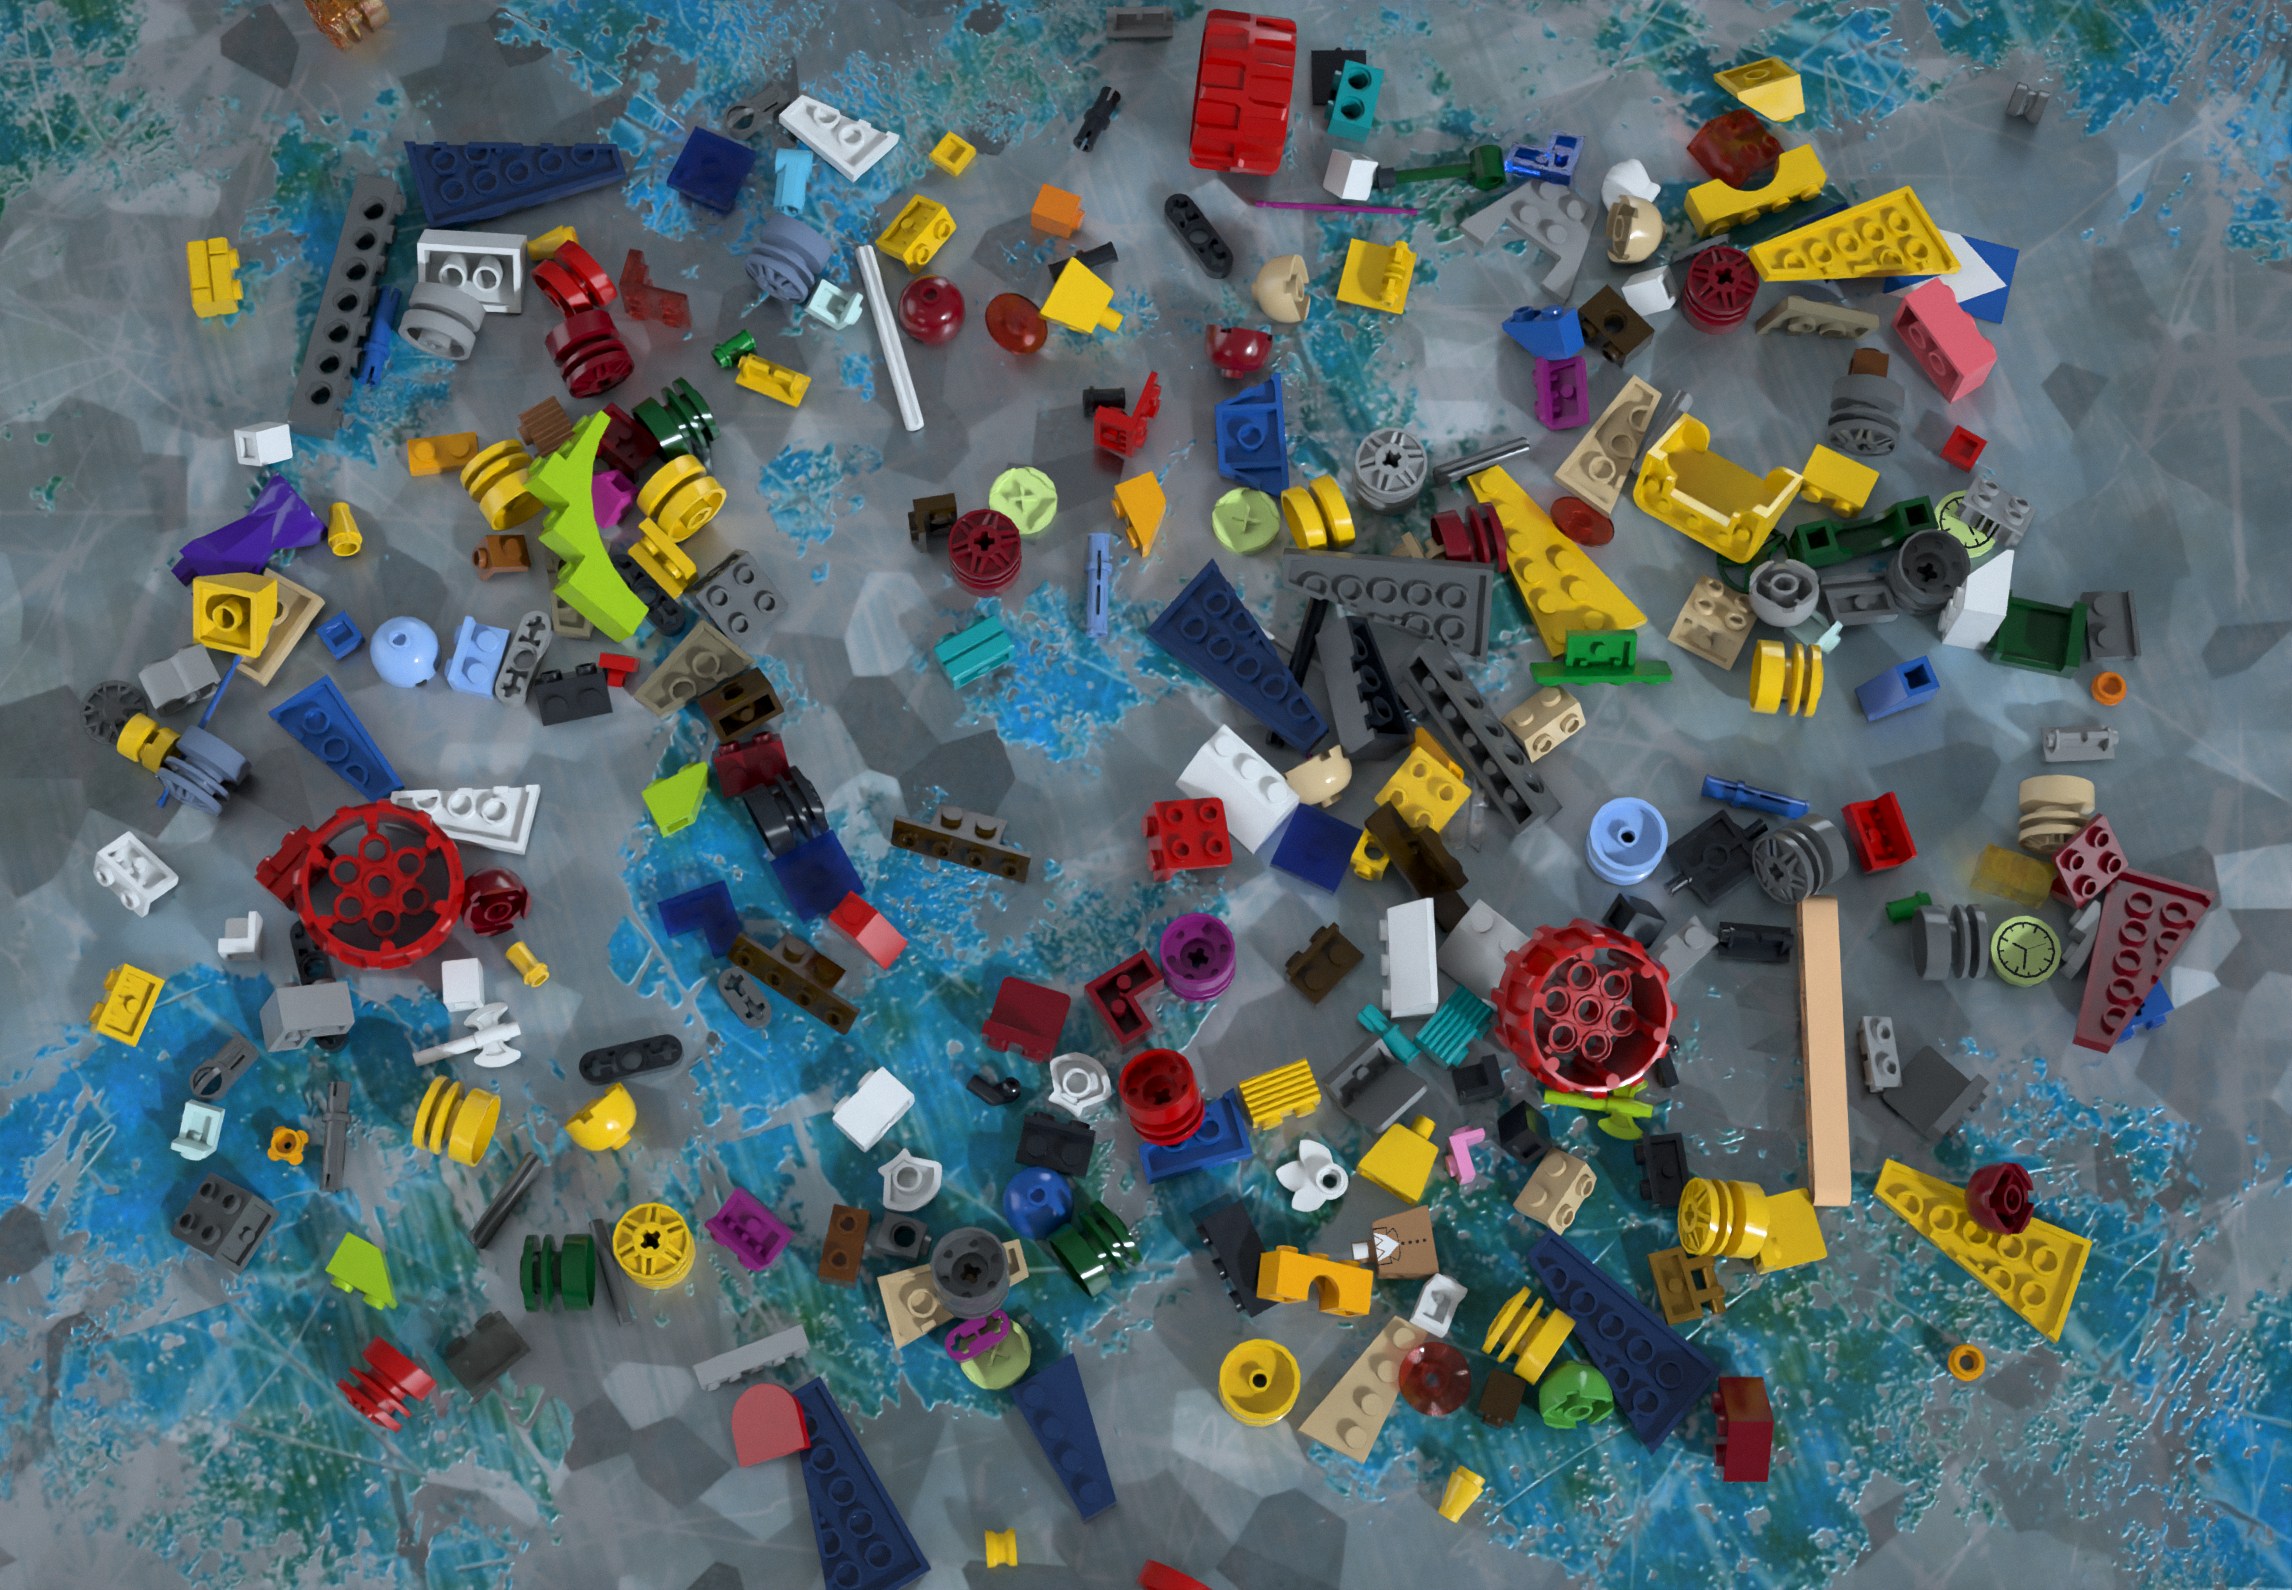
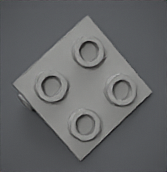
M1976 476L1954 514L1960 517L1959 521L1972 528L1976 526L1980 517L1984 515L1985 517L1977 531H1981L1989 518L1994 522L1986 536L1989 537L1998 523L2000 526L1992 539L2006 547L2009 544L2016 547L2037 509L2032 507L2025 498L2017 495L2012 496L2001 490L1996 482Z

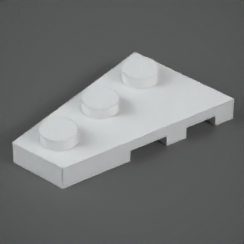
M801 95L779 114V123L851 182L856 181L891 150L899 140V135L890 131L886 134L871 128V123L861 119L857 122L842 116L838 109L804 95Z

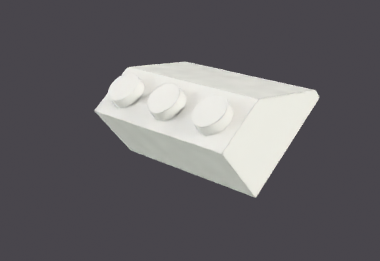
M424 230L417 242L419 283L435 282L461 290L474 297L488 312L522 313L527 274V235Z
M2007 549L1968 575L1961 587H1956L1953 599L1948 600L1946 611L1942 610L1939 618L1938 631L1943 632L1942 644L1980 651L1984 650L2006 617L2014 550Z
M1225 724L1200 748L1175 783V786L1190 799L1220 798L1224 806L1228 834L1252 855L1301 805L1299 803L1300 796L1287 785L1286 779Z
M1424 898L1387 908L1385 920H1379L1380 941H1386V954H1381L1380 957L1381 976H1387L1388 989H1382L1383 1010H1389L1390 1021L1430 1020L1435 1014L1438 1005L1433 898Z
M1478 899L1436 953L1437 968L1457 984H1462L1466 989H1469L1471 993L1475 994L1477 998L1486 1003L1498 1015L1497 1005L1491 1001V993L1493 987L1499 988L1500 980L1506 968L1504 958L1511 949L1518 951L1530 938L1481 899ZM1555 970L1550 974L1547 980H1551L1554 982L1557 979L1555 975Z

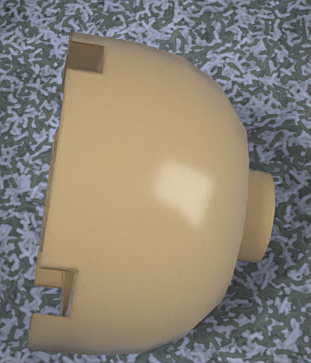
M1620 194L1618 196L1621 199L1620 203L1613 202L1607 217L1605 237H1613V250L1607 249V254L1611 261L1639 263L1651 257L1659 247V244L1664 241L1666 225L1663 223L1661 214L1655 204L1648 199Z
M1286 254L1274 257L1262 266L1258 273L1257 281L1252 283L1253 300L1259 302L1262 311L1275 321L1295 323L1297 321H1305L1308 316L1310 294L1304 296V283H1309V277L1302 256Z
M1339 743L1303 761L1298 767L1291 768L1281 775L1286 779L1287 785L1300 796L1299 803L1312 805L1321 802L1323 808L1342 799L1340 791L1349 784L1352 769L1350 760L1343 758Z

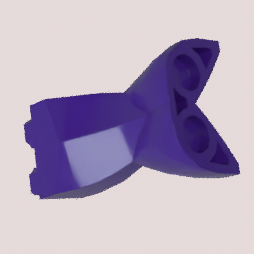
M277 471L259 493L246 517L189 542L179 551L184 557L172 568L171 572L185 587L192 583L195 577L242 572L259 575L276 548L290 549L319 543L328 537V527Z

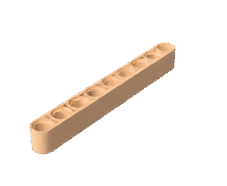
M1813 894L1797 903L1809 1195L1812 1206H1849L1851 1202V1170L1838 903L1835 894Z

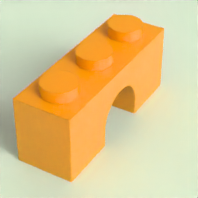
M1280 1245L1276 1246V1251L1261 1253L1256 1297L1285 1304L1307 1301L1309 1285L1312 1281L1319 1291L1318 1311L1348 1318L1369 1315L1373 1271L1359 1268L1360 1263L1357 1261L1338 1260V1263L1329 1261V1255L1307 1253L1306 1256L1298 1254V1248Z

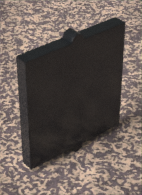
M1337 47L1335 50H1311L1313 105H1327L1328 100L1334 101L1336 91L1330 89L1335 71H1342L1346 60L1366 65V50H1342L1340 47ZM1349 83L1355 89H1362L1357 83Z

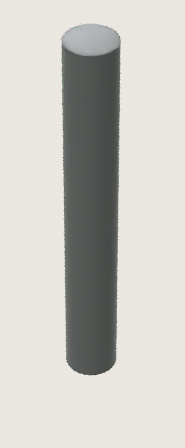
M603 1219L592 1220L588 1223L619 1327H624L633 1323L632 1315Z

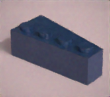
M1072 1353L1009 1390V1394L1085 1525L1114 1508L1117 1500L1075 1356Z

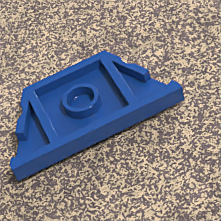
M1275 373L1266 382L1254 388L1250 386L1241 391L1237 397L1228 398L1215 405L1214 419L1219 475L1281 499V491L1290 488L1281 375L1280 373Z

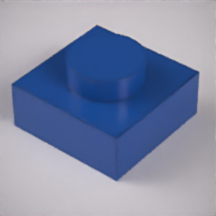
M345 610L315 630L337 661L366 642L364 636Z

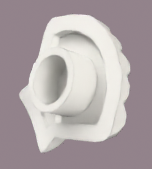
M1630 159L1626 162H1620L1610 169L1603 181L1601 195L1609 212L1613 202L1620 203L1621 199L1618 198L1620 194L1637 196L1653 202L1661 187L1650 181L1639 160Z
M1074 1052L1051 1060L1050 1070L1054 1092L1049 1096L1048 1100L1066 1108L1073 1115L1079 1117L1083 1107L1103 1101L1111 1096L1112 1091L1108 1073L1094 1058Z
M906 1148L893 1160L878 1168L879 1173L884 1177L883 1205L890 1211H917L936 1197L941 1186L942 1165L933 1160L911 1157Z

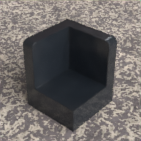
M1624 893L1618 894L1601 920L1606 927L1615 929L1642 942L1643 949L1651 947L1667 923L1652 903Z
M1496 1054L1483 1056L1479 1064L1455 1069L1451 1073L1460 1106L1502 1096L1505 1089Z
M1522 1100L1497 1120L1501 1148L1525 1167L1552 1148L1548 1119L1525 1100Z

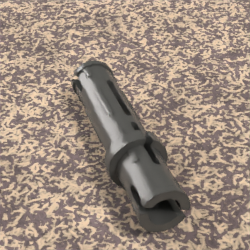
M329 1081L327 1084L326 1113L322 1114V1122L325 1123L321 1185L319 1186V1190L323 1192L334 1193V1190L337 1193L343 1192L347 1125L351 1124L352 1116L348 1114L350 1088L352 1085L350 1082L337 1081V1084H335V1081Z

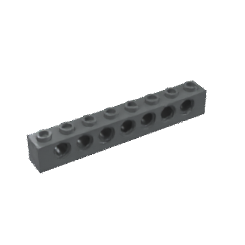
M358 174L287 417V421L295 434L333 441L336 430H341L345 413L342 409L345 399H350L352 395L353 379L351 377L353 370L360 366L362 360V348L360 346L363 337H367L370 332V311L372 306L378 304L380 296L378 283L380 276H385L389 264L387 252L389 245L393 246L397 238V226L395 225L398 215H403L406 206V196L402 194L398 181ZM374 213H383L377 219H369ZM365 243H374L369 249H360ZM355 274H365L364 277L359 280H351V278ZM347 304H356L350 311L342 310ZM340 334L347 335L343 341H333ZM331 365L339 366L337 370H335L332 373L324 372L325 369ZM321 396L330 397L328 401L323 404L315 403L316 400Z

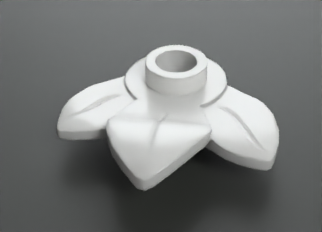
M1312 1140L1300 1141V1161L1285 1164L1276 1170V1176L1280 1183L1289 1191L1295 1192L1292 1208L1302 1212L1319 1209L1326 1199L1333 1200L1339 1198L1344 1194L1348 1186V1176L1345 1170L1333 1163L1329 1149ZM1331 1176L1335 1178L1336 1186L1333 1188L1326 1187L1323 1184L1325 1177Z

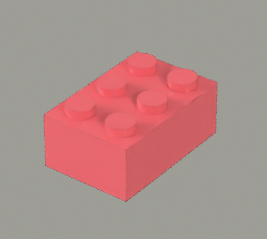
M1936 277L1904 296L1891 325L1949 404L1981 386L1998 358L1996 350L1990 340L1983 338L1976 329L1973 317L1968 312L1963 311L1956 302L1953 290Z

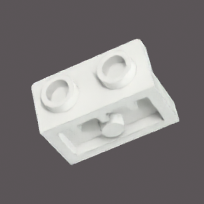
M130 831L96 853L93 873L97 881L102 886L109 887L120 898L122 904L127 909L134 910L140 917L148 914L151 902L177 885L179 876Z

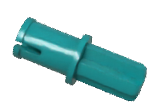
M1367 1004L1358 1013L1357 1019L1371 1033L1381 1037L1387 1048L1404 1063L1405 1067L1421 1052V1049L1417 1048L1398 1029L1400 1025L1398 1023L1394 1025L1373 1004Z

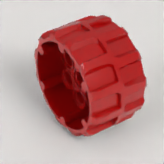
M1213 9L1208 12L1201 43L1191 121L1189 162L1192 166L1201 169L1271 176L1277 173L1284 148L1293 86L1297 44L1295 21L1290 18L1223 9Z
M379 798L377 803H367L355 807L344 805L336 809L335 815L323 823L315 832L310 831L304 840V847L300 853L296 870L293 872L292 881L294 899L300 921L318 948L327 956L330 955L363 972L396 968L400 970L412 967L418 960L432 953L435 949H439L447 941V937L458 920L465 894L463 868L459 857V849L454 840H450L447 834L433 821L429 813L424 810L416 811L392 803L391 799ZM379 823L399 825L412 830L426 840L425 846L420 850L414 847H403L395 853L391 851L389 840L384 835L377 833ZM364 825L365 831L368 834L359 843V856L354 858L351 855L345 854L336 857L333 861L324 858L323 851L333 840L350 829ZM371 842L381 843L386 850L384 856L377 860L368 858L364 853L366 845ZM407 855L414 856L419 862V868L410 874L402 872L398 867L399 860ZM439 855L447 872L449 895L447 902L445 900H438L434 903L430 901L428 890L420 883H416V880L424 873L425 859L427 857L434 859ZM344 863L351 864L356 869L355 877L347 882L340 881L335 876L337 867ZM326 870L329 871L330 880L333 885L343 890V892L335 898L333 904L334 914L331 916L322 915L318 918L311 905V878L313 871L322 873ZM376 877L385 878L390 883V889L384 895H374L369 889L370 882ZM409 891H418L424 897V903L418 909H409L404 905L403 897ZM347 899H354L361 906L360 912L357 916L345 917L339 910L341 903ZM426 911L434 914V919L437 922L423 937L405 947L395 949L391 938L398 933L401 922L400 917L403 914L411 918L420 917ZM388 913L392 915L395 920L394 926L388 931L376 929L373 921L378 914ZM362 920L367 921L371 934L378 939H382L380 951L362 950L340 941L333 936L334 927L339 923L354 926Z
M1575 918L1565 927L1554 928L1544 924L1535 928L1532 939L1520 947L1518 951L1511 949L1505 956L1506 968L1500 980L1499 988L1493 987L1491 993V1001L1497 1005L1500 1026L1495 1027V1034L1498 1042L1515 1055L1517 1065L1542 1083L1562 1094L1568 1093V1091H1575L1592 1100L1604 1099L1607 1097V1091L1624 1085L1633 1088L1644 1081L1642 1074L1649 1069L1657 1058L1665 1057L1670 1047L1666 1040L1671 1021L1678 1016V1005L1670 999L1666 983L1670 977L1667 968L1663 963L1648 955L1643 949L1642 942L1615 929L1598 925L1588 919ZM1609 948L1607 956L1616 964L1614 966L1609 964L1594 966L1589 961L1595 955L1594 949ZM1581 966V976L1577 980L1572 981L1573 970ZM1555 970V975L1557 979L1554 982L1551 980H1547L1550 974ZM1614 975L1615 981L1613 986L1609 990H1605V981L1608 977ZM1632 985V1005L1630 1007L1624 1004L1622 1000L1628 996ZM1555 991L1556 1000L1551 1006L1546 1007L1547 996ZM1588 1000L1589 1007L1587 1012L1579 1016L1578 1009L1580 1005ZM1534 1009L1545 1014V1017L1537 1025L1536 1032L1539 1039L1537 1042L1533 1024ZM1621 1010L1619 1014L1620 1020L1612 1025L1611 1017L1616 1011ZM1559 1026H1563L1562 1036L1558 1040L1553 1041V1032ZM1595 1035L1596 1041L1594 1046L1586 1050L1585 1044L1587 1039ZM1613 1035L1618 1036L1617 1040L1612 1044L1610 1038ZM1571 1050L1578 1054L1573 1059L1574 1066L1565 1067L1559 1066V1060L1551 1055L1553 1051L1567 1053Z

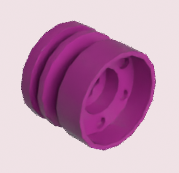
M1196 912L1180 916L1168 925L1161 937L1159 950L1161 971L1165 984L1174 995L1187 1002L1204 1003L1217 999L1228 990L1235 977V943L1231 931L1220 919L1210 914ZM1198 959L1204 960V963H1201L1198 968L1193 967V964H1196Z

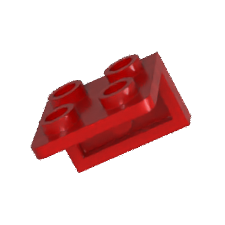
M1218 797L1154 802L1141 819L1142 835L1148 839L1149 845L1147 866L1149 871H1153L1155 882L1169 881L1178 870L1226 867L1233 860L1222 800Z

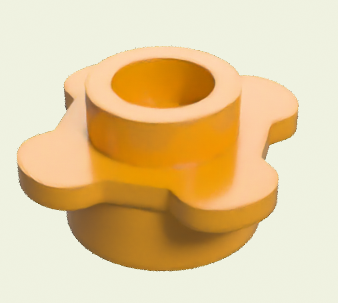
M278 1126L273 1131L271 1147L267 1152L268 1157L272 1161L281 1159L289 1161L291 1165L300 1164L303 1161V1146L309 1140L308 1134L303 1130L295 1132L294 1130L287 1129L285 1126ZM291 1143V1147L286 1149L285 1144Z

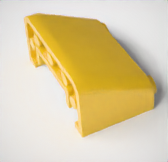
M1684 412L1647 451L1633 490L1634 502L1647 514L1732 561L1746 563L1760 549L1799 491L1804 477L1788 468L1776 467L1763 480L1708 450L1707 447L1710 442L1708 428L1700 420Z

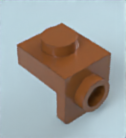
M524 534L486 535L476 545L472 553V563L478 571L480 580H488L494 572H526L531 567Z

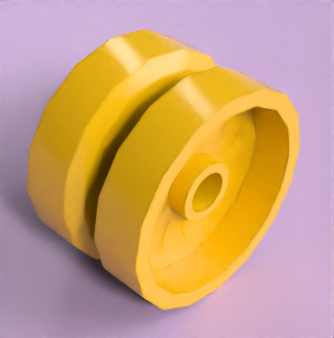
M687 454L672 460L657 471L639 493L636 503L642 513L652 521H657L656 525L676 543L689 538L703 528L720 510L727 494L726 490L714 477H706V469L693 455Z
M1329 474L1310 480L1308 491L1301 485L1281 491V503L1285 519L1298 549L1327 551L1329 544L1334 550L1339 551L1355 544V532L1348 507L1338 485Z
M1252 1339L1237 1345L1227 1354L1220 1368L1218 1394L1223 1408L1234 1420L1246 1426L1265 1427L1278 1423L1290 1413L1300 1391L1301 1374L1296 1359L1284 1346L1272 1340ZM1258 1377L1259 1381L1264 1378L1267 1383L1264 1387L1258 1388L1253 1384V1378Z

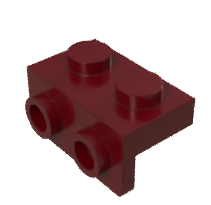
M772 731L754 734L751 741L738 743V740H732L725 745L719 744L717 746L718 749L712 751L724 798L739 795L761 782L767 787L776 785L774 775L778 773L782 775L786 782L790 781L787 773L789 764L780 733L773 734Z

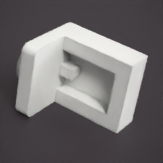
M1436 1273L1423 1285L1409 1322L1442 1338L1447 1334L1457 1305L1466 1296L1468 1289L1461 1286L1453 1277Z

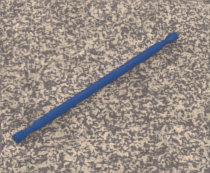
M238 655L234 657L232 666L226 672L197 727L204 730L242 657ZM182 754L180 759L184 761L186 757ZM164 787L162 796L156 802V805L160 807L164 805L166 796L169 793L166 787Z

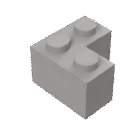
M333 978L320 979L315 981L313 985L300 986L298 982L281 984L259 1011L267 1052L302 1049L311 1037L345 1034L355 1023L347 981L335 982Z

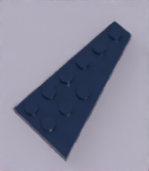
M403 141L429 229L451 230L627 179L617 144L576 143L574 146H554L553 143H540V146H523L522 143L469 142L467 145H447V142H434V145L416 144L415 141Z
M1212 558L1145 631L1146 638L1307 757L1329 733V726L1307 694H1304L1287 665L1285 666L1279 658L1276 649L1249 610L1244 607L1237 597L1236 591L1226 581Z
M1549 1228L1527 1254L1526 1259L1557 1308L1577 1321L1572 1328V1332L1594 1367L1607 1379L1613 1397L1652 1456L1722 1370L1559 1234Z
M817 1377L792 1392V1395L798 1398L802 1406L811 1445L810 1448L799 1451L826 1590H900L932 1571L821 1377Z

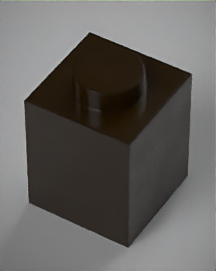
M1492 1368L1475 1412L1476 1416L1482 1418L1481 1423L1497 1430H1502L1503 1426L1510 1428L1528 1381Z

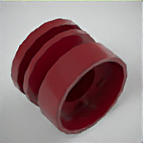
M1715 246L1702 251L1693 260L1680 295V307L1686 321L1696 330L1709 335H1724L1736 330L1745 322L1759 287V272L1743 251L1730 246Z
M601 309L589 310L576 314L554 327L546 337L545 345L556 367L561 368L560 375L564 383H566L565 385L571 397L584 399L601 395L616 388L633 373L635 364L624 342L619 340L620 334L607 311Z
M1491 501L1479 503L1478 511L1474 505L1466 506L1465 523L1462 522L1456 510L1431 514V538H1434L1438 546L1445 544L1446 560L1495 564L1494 573L1506 571L1507 543L1505 532Z
M990 509L970 511L957 520L950 530L948 551L952 577L958 586L970 595L983 598L999 596L1011 589L1018 580L1022 567L1021 539L1019 530L1013 521L1001 512ZM982 544H989L987 551L981 550Z

